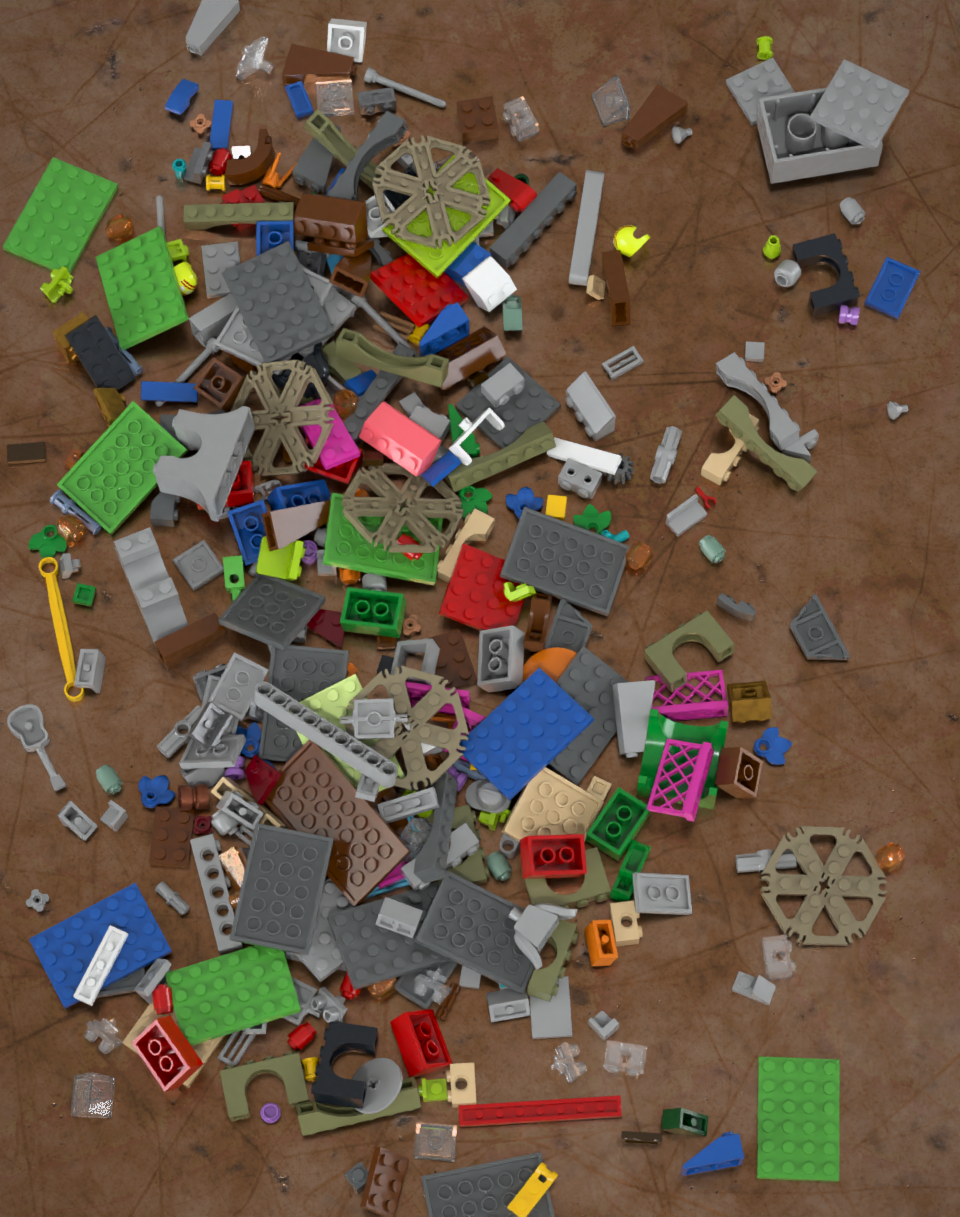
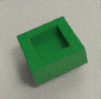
M77 583L72 600L73 603L92 607L97 591L96 587Z

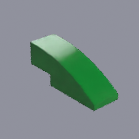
M632 840L611 890V899L619 902L630 901L634 892L632 874L642 872L651 849L650 846Z

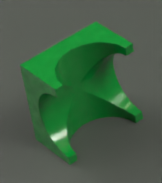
M651 709L636 796L650 799L667 739L702 745L703 742L712 744L714 754L699 807L714 810L718 789L715 785V778L721 749L725 745L728 721L721 720L718 724L712 726H692L669 720L662 716L659 710ZM671 745L669 753L673 756L680 752L681 749L678 746ZM692 749L687 752V755L692 759L698 755L699 750ZM685 755L675 759L678 766L688 761ZM673 762L665 765L664 770L668 773L676 767ZM689 765L681 771L686 777L693 773L694 769ZM679 772L669 777L673 784L683 779ZM667 779L659 784L661 791L671 786ZM685 782L678 786L677 790L682 794L688 790L689 786ZM674 789L665 794L668 801L678 796ZM662 796L656 799L660 801H665ZM681 800L676 802L678 804H683Z

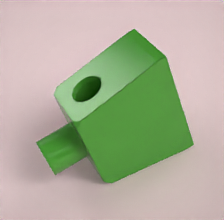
M242 555L223 557L225 589L231 595V602H234L246 588L245 565Z

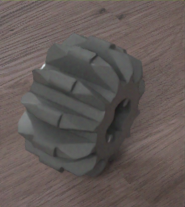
M621 452L619 455L622 460L615 475L603 472L604 476H608V482L614 480L615 485L618 484V481H621L624 485L625 479L631 480V474L635 472L633 468L634 462L629 461V455L623 457Z

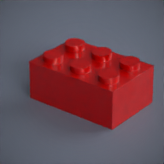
M251 460L242 461L224 507L244 506L255 502L254 471ZM197 504L198 510L204 509L202 506Z
M584 834L526 836L520 839L523 879L580 877L587 874Z
M170 1015L153 1021L131 1042L164 1092L179 1088L203 1065V1062Z

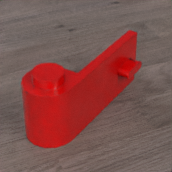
M498 168L487 178L489 182L511 200L509 206L515 212H523L537 197L536 192L529 185Z

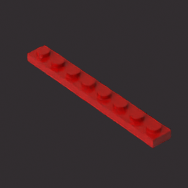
M620 1095L458 1105L460 1127L622 1117Z

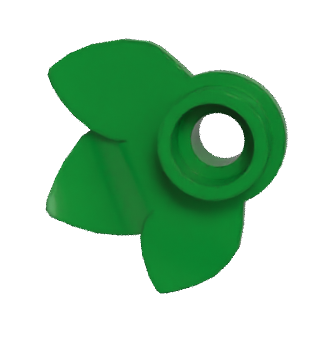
M473 486L461 489L459 498L461 499L460 502H462L460 508L463 509L462 517L465 519L469 513L472 514L474 509L488 514L486 502L492 499V494L485 488L476 489ZM470 493L472 496L467 498L465 495Z
M589 504L585 508L583 515L573 516L574 525L588 531L595 529V533L601 535L602 530L607 528L611 522L610 511H604L599 514L597 509L592 504Z
M47 525L41 532L34 534L28 545V548L31 550L39 549L42 559L46 557L53 558L56 551L65 552L67 547L65 538L60 535V530L55 525ZM50 532L54 533L52 537H48Z

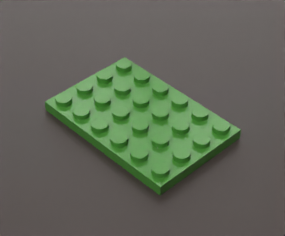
M53 157L5 241L3 249L51 270L54 268L61 269L62 266L67 267L68 272L71 274L116 193L118 184Z
M160 226L96 256L119 344L123 350L189 320L165 235Z
M132 401L59 481L57 486L112 535L158 485L156 483V476L153 473V467L156 462L158 463L160 456L183 458L188 450Z
M331 494L322 564L435 585L439 545L436 552L423 553L419 560L414 559L413 561L409 560L401 552H389L390 546L386 551L383 550L384 545L381 543L374 547L375 540L370 544L344 516V506L341 505L343 495ZM375 516L358 517V520L372 533L378 531L385 517ZM427 518L441 533L443 518ZM404 524L396 538V542L403 534H406L421 544V541Z
M254 945L165 974L168 987L172 988L173 1006L179 1028L191 1046L301 1012L286 956L282 950Z
M758 1057L757 1179L839 1182L840 1059Z

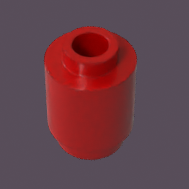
M225 148L215 150L209 164V171L213 175L222 176L226 173L227 160H232L230 151Z
M403 534L397 540V543L400 545H420L418 541L406 534ZM401 552L411 561L414 559L419 560L423 553Z
M346 972L339 991L344 998L353 1000V998H358L361 988L353 989Z
M167 984L157 985L152 991L154 1010H156L157 1015L173 1013L172 988L167 987Z
M306 1021L304 1024L298 1025L287 1035L289 1039L287 1043L294 1051L296 1049L301 1051L314 1039V1035L317 1032Z

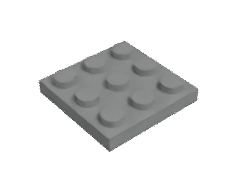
M774 58L730 77L725 82L751 125L757 123L756 116L759 98L795 93Z

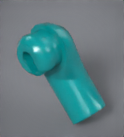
M625 529L617 535L611 534L609 530L601 532V536L620 543L630 537Z

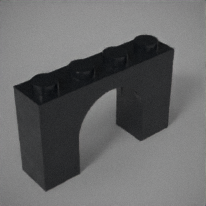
M835 233L796 243L792 247V256L800 268L823 263L835 269L839 280L833 286L810 292L809 303L814 317L840 310L841 305H846L847 307L857 305L858 298H860L859 289L853 284V273L847 267L848 259L841 251V240L837 239Z
M330 1022L329 1028H325L324 1032L325 1046H321L320 1049L321 1063L316 1066L315 1075L317 1079L316 1082L312 1083L311 1094H314L315 1102L363 1109L367 1092L366 1082L341 1078L332 1071L331 1067L338 1056L347 1052L375 1055L379 1039L378 1028Z

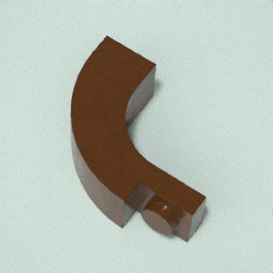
M259 129L258 145L253 154L244 159L227 160L225 176L229 185L250 183L263 176L269 170L274 161L275 152L272 146V137L269 136L267 129Z
M536 592L532 596L523 648H527L530 651L544 650L552 595Z

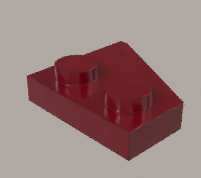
M319 609L307 623V628L314 633H318L321 638L326 641L328 640L336 648L342 650L345 631H343L340 624L342 612Z
M254 755L244 772L255 802L262 806L282 776V773L260 757Z

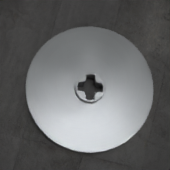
M376 1058L368 1061L355 1072L351 1080L365 1081L367 1089L363 1109H355L363 1114H373L384 1110L396 1099L402 1087L403 1075L400 1067L394 1061L388 1058Z

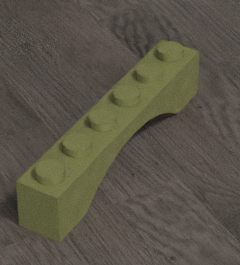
M317 109L305 122L303 128L347 167L349 161L356 156L358 150L339 132L332 121ZM370 161L362 172L360 179L373 190V177L380 178L381 175L375 173L378 165Z
M293 202L184 205L183 222L187 230H205L226 224H257V221H294L293 216L296 208Z
M345 328L342 329L336 340V357L437 387H442L448 376L449 359L433 354L422 357L395 355L375 346L361 333Z
M735 395L715 414L723 426H727L736 438L741 439L750 451L760 456L759 459L764 464H768L773 468V472L777 476L786 480L791 489L799 492L817 473L804 459L783 455L767 445L755 430L750 419L748 407Z
M544 421L527 428L515 442L500 451L478 458H471L472 462L468 466L461 462L445 479L453 492H456L556 447L552 431Z
M415 1077L403 1079L401 1090L396 1099L384 1110L373 1114H363L352 1107L315 1102V1100L296 1104L303 1136L421 1108Z

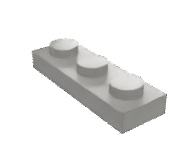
M434 787L380 803L378 808L381 817L387 823H391L439 808L436 790Z

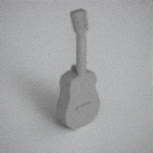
M33 704L18 707L7 718V724L11 733L22 742L27 752L37 751L50 776L54 791L66 787L65 782L57 774L44 749L50 742V738L44 728V717L41 710Z

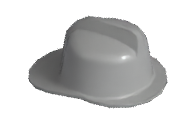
M488 780L475 781L466 790L465 797L467 803L478 810L499 813L507 809L511 802Z

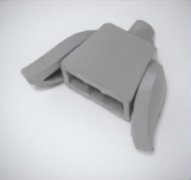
M541 902L536 903L534 906L528 905L524 912L515 907L511 910L509 918L516 921L514 925L515 943L533 963L536 970L542 967V959L539 952L560 923L559 920H568L576 917L577 909Z

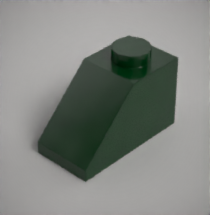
M684 1108L663 1110L661 1130L674 1134L707 1136L708 1116Z

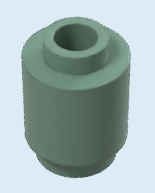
M710 534L698 543L700 550L711 563H719L725 558L726 550Z
M106 764L97 769L95 772L96 778L107 794H115L121 790L123 782L113 767Z
M495 851L486 857V865L496 880L505 881L511 877L513 869L503 854Z

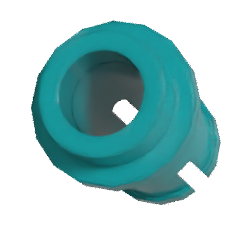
M176 159L172 164L178 179H182L181 175L184 178L187 164L183 159Z

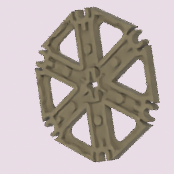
M423 135L420 136L421 142L416 143L414 137H412L411 145L407 139L376 168L375 173L381 175V177H373L372 187L382 224L385 222V228L393 225L395 228L392 229L391 234H395L397 238L437 249L435 242H438L437 245L441 249V242L447 241L448 246L451 247L452 240L455 245L478 225L487 214V210H483L481 206L489 207L490 196L480 160L476 163L477 156L469 159L468 155H470L471 150H467L465 146L428 135L425 138ZM437 148L453 153L455 158L436 174L430 152L431 149ZM404 154H409L413 159L417 177L391 170V166ZM467 173H473L476 177L479 194L475 195L452 188V186ZM429 185L432 191H435L433 198L430 193H426L428 192ZM391 190L411 197L393 213H390L386 209L383 192ZM445 207L471 215V220L459 231L454 232L451 230ZM425 210L432 231V235L428 238L407 231V226Z
M301 360L269 362L257 365L258 374L255 371H250V374H247L231 411L245 406L251 390L255 388L265 410L251 411L255 425L254 431H265L255 453L252 454L248 446L243 459L244 461L251 460L253 471H256L259 467L257 473L259 475L279 476L306 472L305 463L308 466H314L313 463L317 462L334 423L327 424L328 421H334V418L328 417L329 411H334V408L327 406L334 404L316 369L307 365L304 370L305 362ZM290 369L292 372L282 394H280L272 379V374L277 370ZM310 382L314 383L321 396V403L319 405L298 407L307 385ZM282 416L288 417V418H284V419L281 420V421L275 419V418H279V417H282ZM320 425L322 432L314 449L310 450L298 427ZM282 442L293 464L290 467L275 468L273 460Z
M397 463L369 466L368 471L362 467L361 471L358 470L341 501V505L344 506V516L370 544L375 540L374 547L381 543L384 545V551L390 546L389 552L432 553L437 551L438 545L443 549L445 545L447 546L463 516V509H460L461 499L442 480L434 488L445 499L420 498L424 489L431 485L421 475L415 476ZM385 474H404L408 479L400 491ZM366 484L379 497H355L354 494L360 485ZM405 504V507L399 512L400 508ZM375 516L385 517L378 531L372 533L358 520V517ZM427 518H446L450 521L446 532L442 534ZM404 524L421 541L420 545H400L396 542V538Z
M395 666L396 673L394 675H390L388 669H385L386 678H384L381 671L349 703L354 704V700L365 699L377 686L383 685L386 687L388 698L394 699L395 713L408 714V717L410 716L408 722H396L394 730L397 727L399 728L395 731V739H380L371 749L387 759H390L399 749H402L407 776L403 779L396 778L394 786L412 791L411 783H413V787L417 791V784L419 782H424L425 787L428 788L427 779L429 778L432 786L464 755V753L457 752V749L466 751L465 747L460 746V742L462 740L469 741V738L464 735L461 736V734L469 735L458 691L451 696L456 691V688L453 687L451 690L445 689V686L449 683L448 680H444L440 685V682L445 679L442 676L401 666L402 674H400L399 668ZM409 677L425 680L432 684V689L413 708L411 707L405 684L406 679ZM447 703L454 706L458 722L455 729L451 730L427 723ZM348 705V706H347V708H348L349 710H353V711H354V706H352V705ZM345 724L346 732L354 737L353 725ZM403 724H411V731L409 733L407 731L402 733ZM421 743L446 749L449 751V757L436 770L430 771L426 766Z
M800 826L795 828L796 837H792L788 832L781 838L761 875H768L760 878V881L768 883V887L760 888L762 892L769 891V893H761L764 901L783 933L785 934L788 928L791 929L787 933V937H790L792 933H797V943L805 937L801 945L847 946L852 944L851 935H856L858 940L862 938V935L863 937L865 936L886 898L881 896L885 895L887 891L880 890L879 885H885L887 881L878 880L879 878L885 879L886 876L864 839L861 838L860 843H856L860 835L857 834L854 839H850V829L842 835L846 827ZM812 835H832L836 838V844L824 865L810 843ZM785 850H791L805 875L780 874L776 871L775 866ZM855 852L863 854L872 870V874L868 877L841 875ZM828 877L826 884L828 889L825 888L820 892L821 885L819 882L823 883ZM777 895L806 896L793 919L786 918L776 902ZM843 897L872 899V907L863 921L855 919ZM823 907L838 931L836 936H816L812 933V926Z

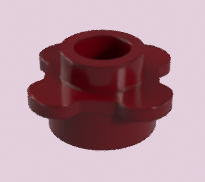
M196 816L194 818L195 827L193 832L196 835L200 833L210 835L212 833L211 821L213 818L211 816Z

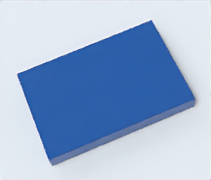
M886 257L864 305L898 319L921 271Z

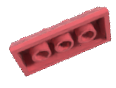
M382 402L369 416L359 435V438L415 476L422 475L431 467L442 441L386 402Z

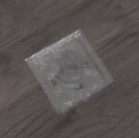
M262 36L244 47L242 60L236 68L238 70L237 78L243 80L259 70V68L267 74L270 73L274 64L263 58L269 41L268 38Z
M352 79L316 82L317 109L326 117L354 115Z

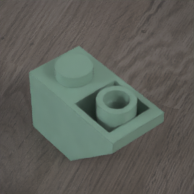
M510 295L503 301L504 331L522 330L521 297H517V295Z

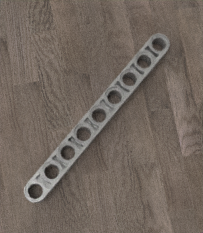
M264 681L256 684L254 702L258 707L379 785L386 788L395 785L397 766L395 763L272 684Z

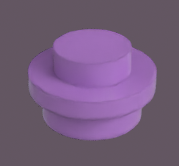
M266 1103L261 1108V1118L267 1123L276 1122L281 1115L279 1106L275 1103Z

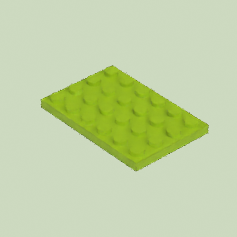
M453 155V156L436 172V174H437L440 170H442L449 162H451V161L455 158V155ZM467 173L452 186V188L475 195L479 194L476 177L473 173ZM485 178L490 203L489 207L481 206V208L487 210V214L478 225L455 245L452 240L451 247L448 246L447 241L441 242V249L437 245L438 242H435L437 249L397 238L395 234H391L392 229L395 228L393 225H389L387 228L383 227L382 231L432 275L438 278L505 209L511 200ZM429 185L428 192L426 193H430L433 198L435 191H432ZM445 207L452 231H459L471 220L470 214ZM426 210L407 226L409 233L425 238L432 235Z

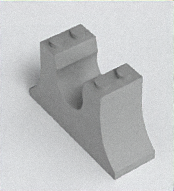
M242 406L234 411L223 414H201L179 409L177 416H174L172 421L175 436L178 442L186 449L198 452L194 456L184 459L175 456H160L158 463L156 462L153 467L156 483L159 486L160 492L181 496L196 502L206 510L212 521L218 522L255 430L250 407Z
M146 528L114 541V549L153 642L188 626L178 592L172 578H169L151 528Z

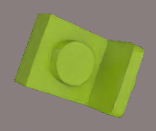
M181 239L167 242L172 262L180 259L182 262H187V256L189 255L187 245H183Z
M512 582L504 583V594L509 601L517 602L536 594L534 586L522 584L515 589Z
M421 1078L422 1084H418L419 1097L423 1096V1102L448 1100L446 1078L434 1080Z

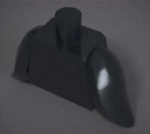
M322 342L314 345V355L311 353L301 361L305 362L304 370L307 365L316 369L324 387L328 385L326 379L330 375V366L324 354ZM290 369L285 371L283 375L272 374L276 387L281 391L284 390L292 372ZM310 382L303 397L309 399L315 394L318 399H321L314 383Z

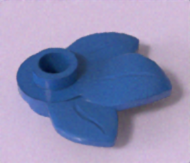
M523 487L518 491L517 495L507 494L506 504L508 508L514 510L515 515L520 519L524 507L534 511L540 510L543 506V498H534L533 490L529 487Z
M253 722L247 730L237 726L235 735L244 734L246 738L240 754L246 757L258 755L260 749L259 741L261 739V729L258 724ZM249 746L254 747L252 751L247 750Z
M772 727L766 729L762 738L755 741L753 749L758 756L765 757L769 763L781 765L786 762L783 754L790 749L792 742L786 738L778 737V728ZM764 745L767 749L763 751L759 747Z
M159 775L153 780L143 776L140 779L138 790L142 794L141 802L145 807L154 808L159 803H169L175 797V792L168 790L169 779L167 776Z

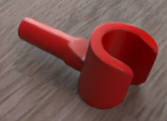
M699 487L695 488L704 500V507L706 509L711 508L707 501H711L716 505L714 497H708Z

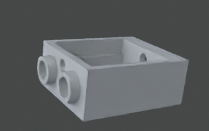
M429 638L398 641L390 675L396 673L395 666L399 668L400 674H402L401 666L405 667L407 654L425 653L421 671L435 675L440 648L433 639ZM409 677L405 681L418 684L432 685L428 681L417 679L414 677Z

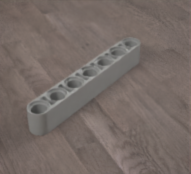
M586 170L569 284L587 286L605 172Z

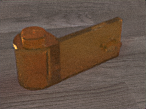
M234 846L218 855L235 889L229 895V903L236 910L246 865L237 846Z

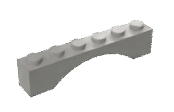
M734 352L716 363V372L727 386L748 393L762 405L770 422V439L780 451L799 440L800 428L795 421H791L788 412L784 408L781 409L777 399L768 393L764 383H760L757 380L754 371L746 367L742 357H738Z

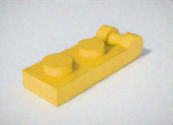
M543 1162L537 1167L507 1207L518 1217H527L558 1177V1174L547 1169V1165ZM541 1174L547 1178L544 1183L538 1179Z

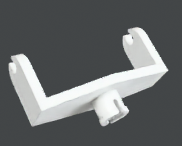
M490 407L483 411L473 423L466 417L458 424L464 432L448 449L464 465L468 466L472 459L459 445L484 418L499 431L505 427L503 421Z

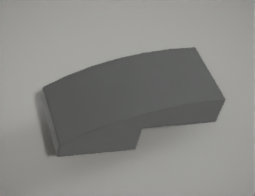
M723 592L717 597L716 604L731 615L747 621L755 619V608L750 603H745L741 600L736 605L735 600L730 595L726 596Z

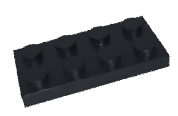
M94 315L64 335L97 388H116V390H119L136 379L97 315Z

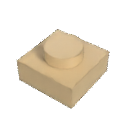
M595 275L588 276L586 293L597 300L604 299L606 282Z
M594 776L586 792L604 802L612 784Z

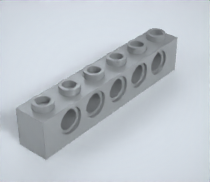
M213 834L191 839L190 842L220 956L243 949L242 942L230 940V934L226 935L223 933L225 928H232L235 917L232 906H235L236 903L233 894L229 895L228 892L231 884L229 877L224 876L223 873L226 865L224 858H219L218 851L221 850L219 839L215 840ZM207 854L214 855L210 861L204 860V857ZM212 872L219 873L216 879L209 878ZM218 890L224 892L219 898L213 896ZM221 909L229 911L225 916L218 915Z

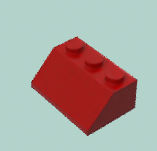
M306 438L305 443L312 450L313 447L308 438ZM358 448L360 457L325 470L319 458L316 463H313L314 466L312 467L305 463V468L308 471L349 484L357 474L364 455L362 449Z
M433 1009L405 1012L390 1021L409 1077L425 1076L450 1067V1064H453Z

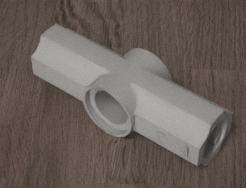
M666 427L662 442L658 446L655 464L650 479L656 483H666L671 465L673 466L678 451L677 447L682 435V431L677 427Z
M197 705L183 720L178 721L174 729L157 745V748L164 756L170 758L184 743L190 741L191 737L188 733L199 717L200 706ZM181 729L188 730L186 734H179Z
M766 849L752 854L736 855L737 873L753 871L762 873L774 851ZM791 850L783 852L775 869L797 867V859Z

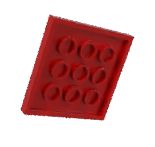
M409 254L390 262L370 274V279L419 328L435 320L447 305L457 302L459 305H462L469 299V296L445 272L436 278Z
M463 543L438 614L480 631L516 626L524 599L517 602L509 601L504 594V583L512 582L515 589L521 584L499 577L505 562L504 559Z

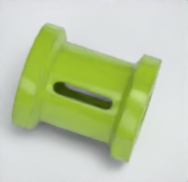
M762 36L757 39V44L759 45L757 57L761 60H768L773 56L771 51L773 39L769 36Z

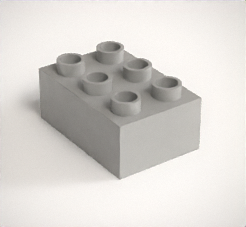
M827 87L759 98L756 122L771 184L878 166L883 143L881 141L877 150L874 151L810 120L812 112Z

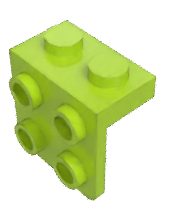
M264 536L261 539L256 573L290 581L296 580L297 577H300L302 566L299 564L300 559L305 554L304 542L296 540L282 549L269 551L267 538Z

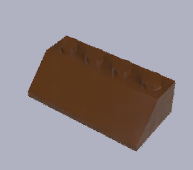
M306 192L302 194L293 216L295 234L357 243L368 237L366 201Z
M484 326L434 354L449 359L448 376L442 387L439 388L442 390L450 389L456 382L467 379L470 374L483 370L486 365L497 362L502 356L506 355L498 335Z

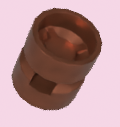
M206 783L195 784L193 788L190 785H178L177 798L180 811L191 810L193 806L196 809H208L209 792Z

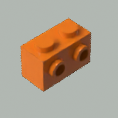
M592 920L584 929L591 967L610 966L618 958L611 920Z

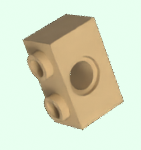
M634 900L610 903V915L616 947L639 944V937H643L641 925H637V918H640V914L636 913ZM623 920H629L631 921L632 925L630 927H624L621 924V922Z
M474 1063L450 1064V1070H446L447 1082H451V1090H447L448 1102H452V1108H459L458 1105L476 1104ZM459 1081H464L467 1087L460 1090L456 1088V1084Z

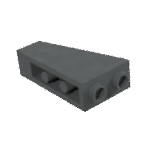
M335 125V127L341 133V127ZM313 137L292 170L294 181L300 185L304 184L310 187L316 193L320 192L325 195L336 157Z

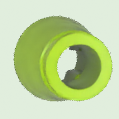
M775 235L770 236L763 247V252L768 258L773 259L781 254L779 238Z

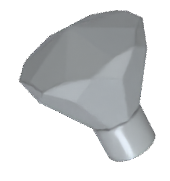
M678 126L672 128V138L677 144H680L687 136L692 135L691 128L683 129Z
M891 401L887 404V413L892 420L896 419L901 413L908 411L906 404L900 405Z

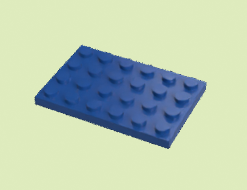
M538 668L467 735L469 741L462 740L460 742V746L465 747L466 751H460L459 749L457 751L464 753L463 757L510 801L594 721V718L544 671Z
M136 883L29 939L65 1009L80 1002V1000L75 999L73 996L110 925L128 933V937L100 990L172 952Z

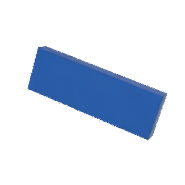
M215 100L210 135L212 151L220 148L228 150L233 101Z
M141 381L140 401L197 403V391L193 389L196 383Z

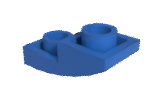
M182 79L170 95L165 105V110L181 115L189 107L190 98L199 90V84Z

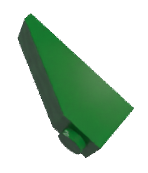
M448 404L453 444L464 432L458 426L463 419L454 406ZM471 432L459 446L471 458H477V454H480L479 443H475V436Z

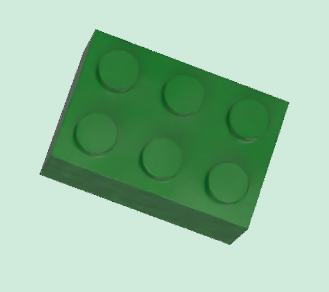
M347 587L340 619L343 631L400 638L407 605L404 594Z
M618 787L587 832L586 841L619 862L632 843V840H634L651 815V811L647 810V804Z

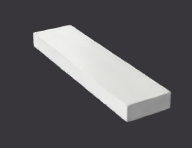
M555 437L556 447L547 451L549 457L567 461L570 458L592 469L615 475L622 460L620 455Z
M111 925L109 926L73 996L75 999L88 1005H93L128 937V933Z

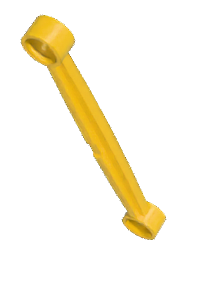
M46 557L40 561L39 570L41 575L46 578L56 639L67 681L64 692L69 701L78 702L84 697V688H81V693L73 697L68 694V689L75 686L76 666L63 601L56 578L59 573V567L54 558ZM47 563L55 565V570L51 573L43 572L42 568Z

